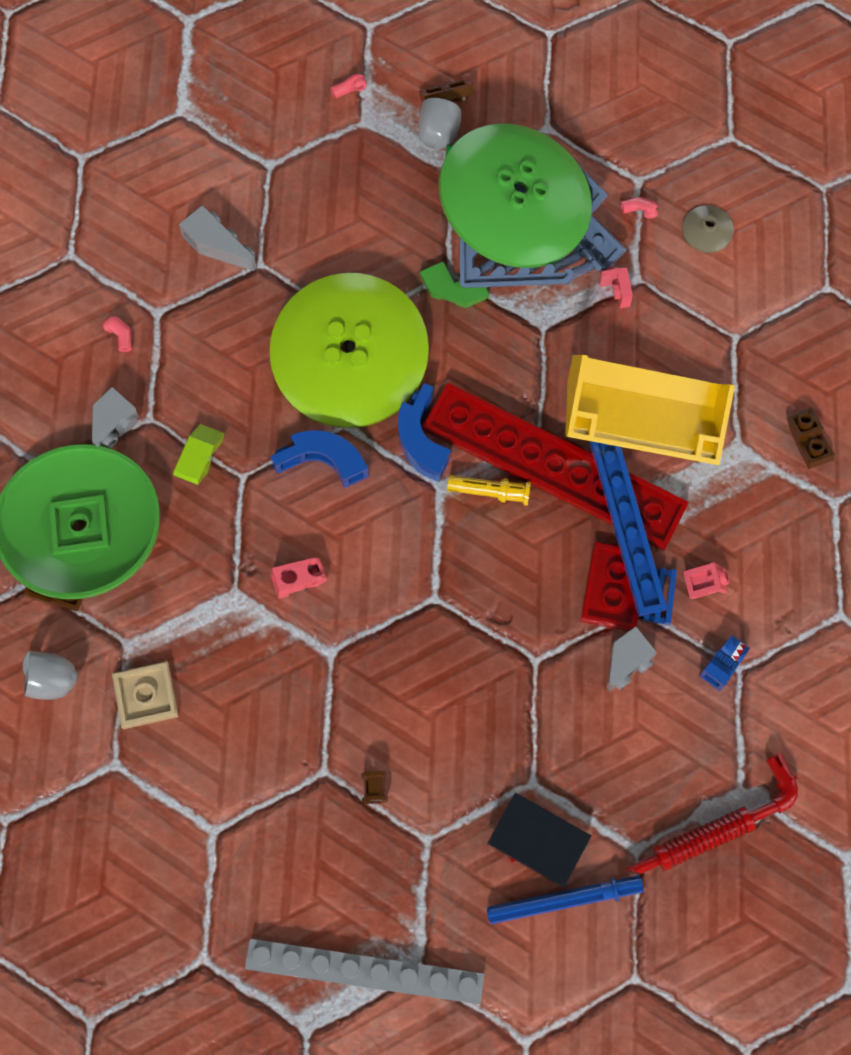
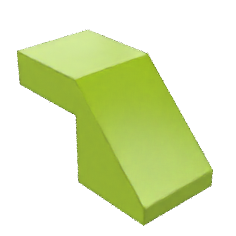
M199 424L189 436L173 475L198 485L209 472L212 454L222 444L225 433Z

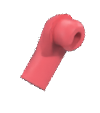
M353 74L345 81L330 87L334 99H337L354 91H363L367 86V82L363 75Z
M642 197L620 201L622 214L642 210L647 219L658 216V205L655 201Z

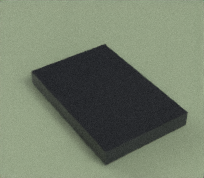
M515 792L487 845L564 888L592 835Z

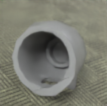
M428 98L424 100L421 104L419 116V140L425 146L435 150L445 149L458 134L461 123V109L457 104L446 99Z
M28 651L23 658L25 697L53 700L63 698L75 687L78 680V672L75 671L74 665L66 658L52 653Z

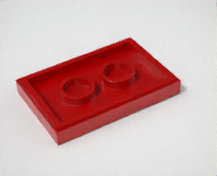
M595 541L580 622L630 631L637 626L638 613L619 546Z

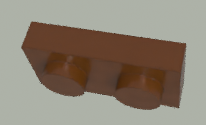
M468 79L421 90L419 93L422 102L428 98L453 99L454 102L468 99L469 95H473L474 88L473 84Z

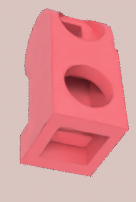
M310 558L274 567L271 570V579L278 599L288 597L289 594L304 590L305 588L321 585L327 581L320 558Z

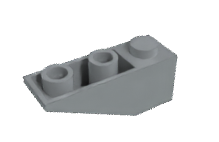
M202 205L179 224L182 237L199 254L252 271L256 270L254 259L256 255L248 245L243 246L238 241L239 239L231 228L226 229L221 224L220 218L214 211L209 212Z

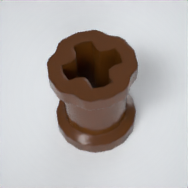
M369 771L361 773V779L364 780L365 797L362 798L363 804L388 802L384 789L386 772Z

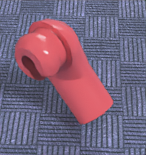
M110 316L104 320V330L109 333L113 332L118 336V350L121 352L131 351L130 327L116 316Z

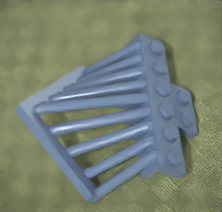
M580 166L589 185L593 214L609 194ZM514 185L517 191L522 193L526 192L525 188L522 185ZM591 214L588 229L571 254L555 263L546 265L540 274L532 273L544 266L520 268L516 275H508L518 267L498 266L500 263L490 259L480 266L474 267V257L478 252L460 238V285L464 288L570 284L575 278L597 269L601 272L612 267L627 249ZM586 258L585 263L576 266L572 269H565L573 265L574 263ZM496 266H498V267L491 273L490 276H484V275L487 274L489 271H491L493 268H495ZM565 269V272H564V273H557V272H559V271Z

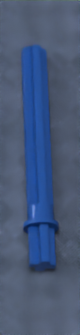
M640 875L618 880L610 878V881L489 906L487 908L488 920L490 924H496L610 899L619 901L620 897L643 893L642 879Z

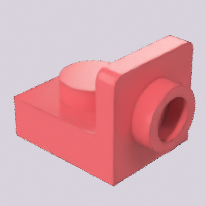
M610 267L605 271H601L600 287L612 286L614 300L618 299L619 307H630L633 294L627 267Z
M715 562L683 572L691 599L716 592L722 594L728 592L727 584H730L728 573L725 568H722Z

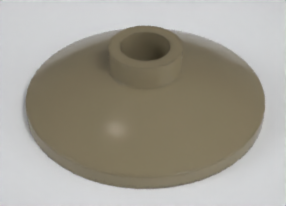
M705 205L694 208L686 215L682 225V233L686 242L695 250L704 253H714L728 246L733 237L734 226L726 212L720 208ZM705 223H710L713 227H708Z

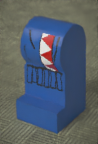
M731 635L699 677L718 691H721L750 650V647L734 635Z

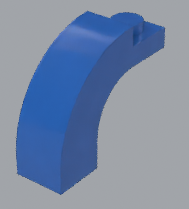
M424 383L420 391L416 390L410 404L402 402L398 416V438L401 450L412 467L424 476L440 482L450 461L451 450L432 442L422 431L421 422L433 399L434 387Z
M311 430L291 435L293 446L282 447L276 450L274 455L270 456L277 474L303 462L320 461L328 464L335 470L344 488L369 477L368 467L359 451L346 439L326 431Z

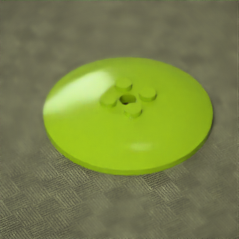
M361 273L330 275L302 288L288 301L280 312L270 340L272 372L285 398L295 409L309 419L336 428L370 426L397 413L402 402L408 403L414 392L418 390L424 378L429 357L426 327L414 303L405 293L381 278ZM347 340L353 341L356 344L355 349L350 353H345L341 350L342 343Z

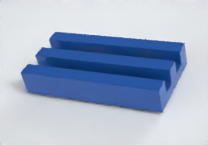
M660 568L656 570L662 591L664 589L665 577H669L665 618H661V612H657L654 616L644 615L642 621L670 625L677 570L671 569L669 571L666 568Z

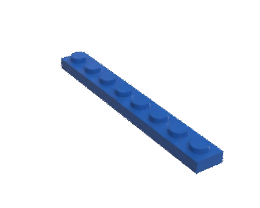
M589 441L638 617L666 611L667 605L622 449L619 446Z

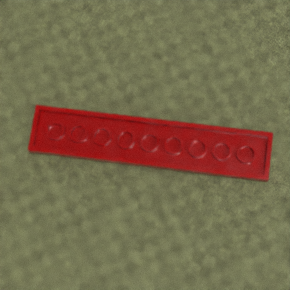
M450 383L446 384L423 425V431L525 482L529 481L531 485L613 525L593 454ZM628 472L648 542L665 551L689 502Z

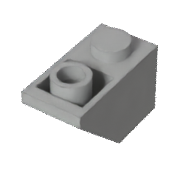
M113 387L93 405L92 442L97 447L102 446L109 449L117 443L118 437L124 431H129L135 426L139 418L136 408Z
M634 627L615 641L611 647L606 685L609 692L615 687L619 690L623 689L632 681L631 675L638 670L642 674L654 665L652 660L657 652L637 627Z

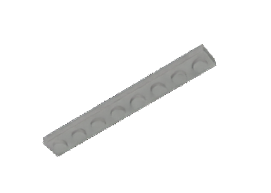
M250 939L245 964L246 970L479 1005L481 1004L484 981L483 973Z

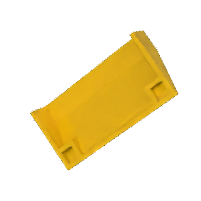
M572 355L567 382L566 437L720 465L735 385L716 384L591 359L586 355Z

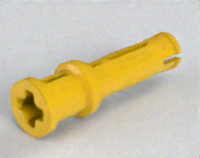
M450 474L447 492L495 497L503 503L508 500L523 502V505L528 506L531 482L527 481L525 484L509 482L506 478L501 479L500 482Z

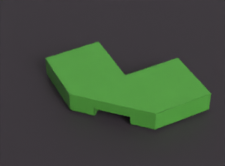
M444 262L420 271V277L432 298L444 299L456 303L457 306L463 308L470 307L489 298V292L486 287L464 288L460 285V281L454 283Z

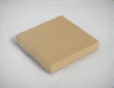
M168 661L112 673L122 729L179 717Z

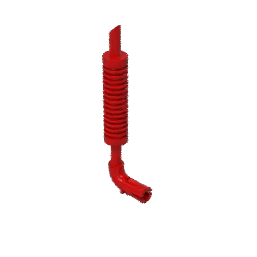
M783 753L777 754V757L769 758L766 760V763L773 772L778 782L776 786L780 791L778 796L772 798V802L750 812L743 806L730 812V814L727 813L725 816H721L720 819L716 818L715 821H710V824L705 823V825H701L699 828H694L689 833L686 832L684 835H679V838L675 837L673 840L670 839L668 842H664L663 845L659 844L653 847V856L625 869L635 874H642L660 866L663 871H667L673 866L682 864L683 861H688V858L691 860L693 857L699 856V854L702 855L704 852H708L709 849L713 850L714 847L717 848L719 845H724L730 842V840L739 838L740 835L743 836L745 833L756 830L754 822L776 812L781 814L794 805L798 797L797 775L794 776L783 757Z

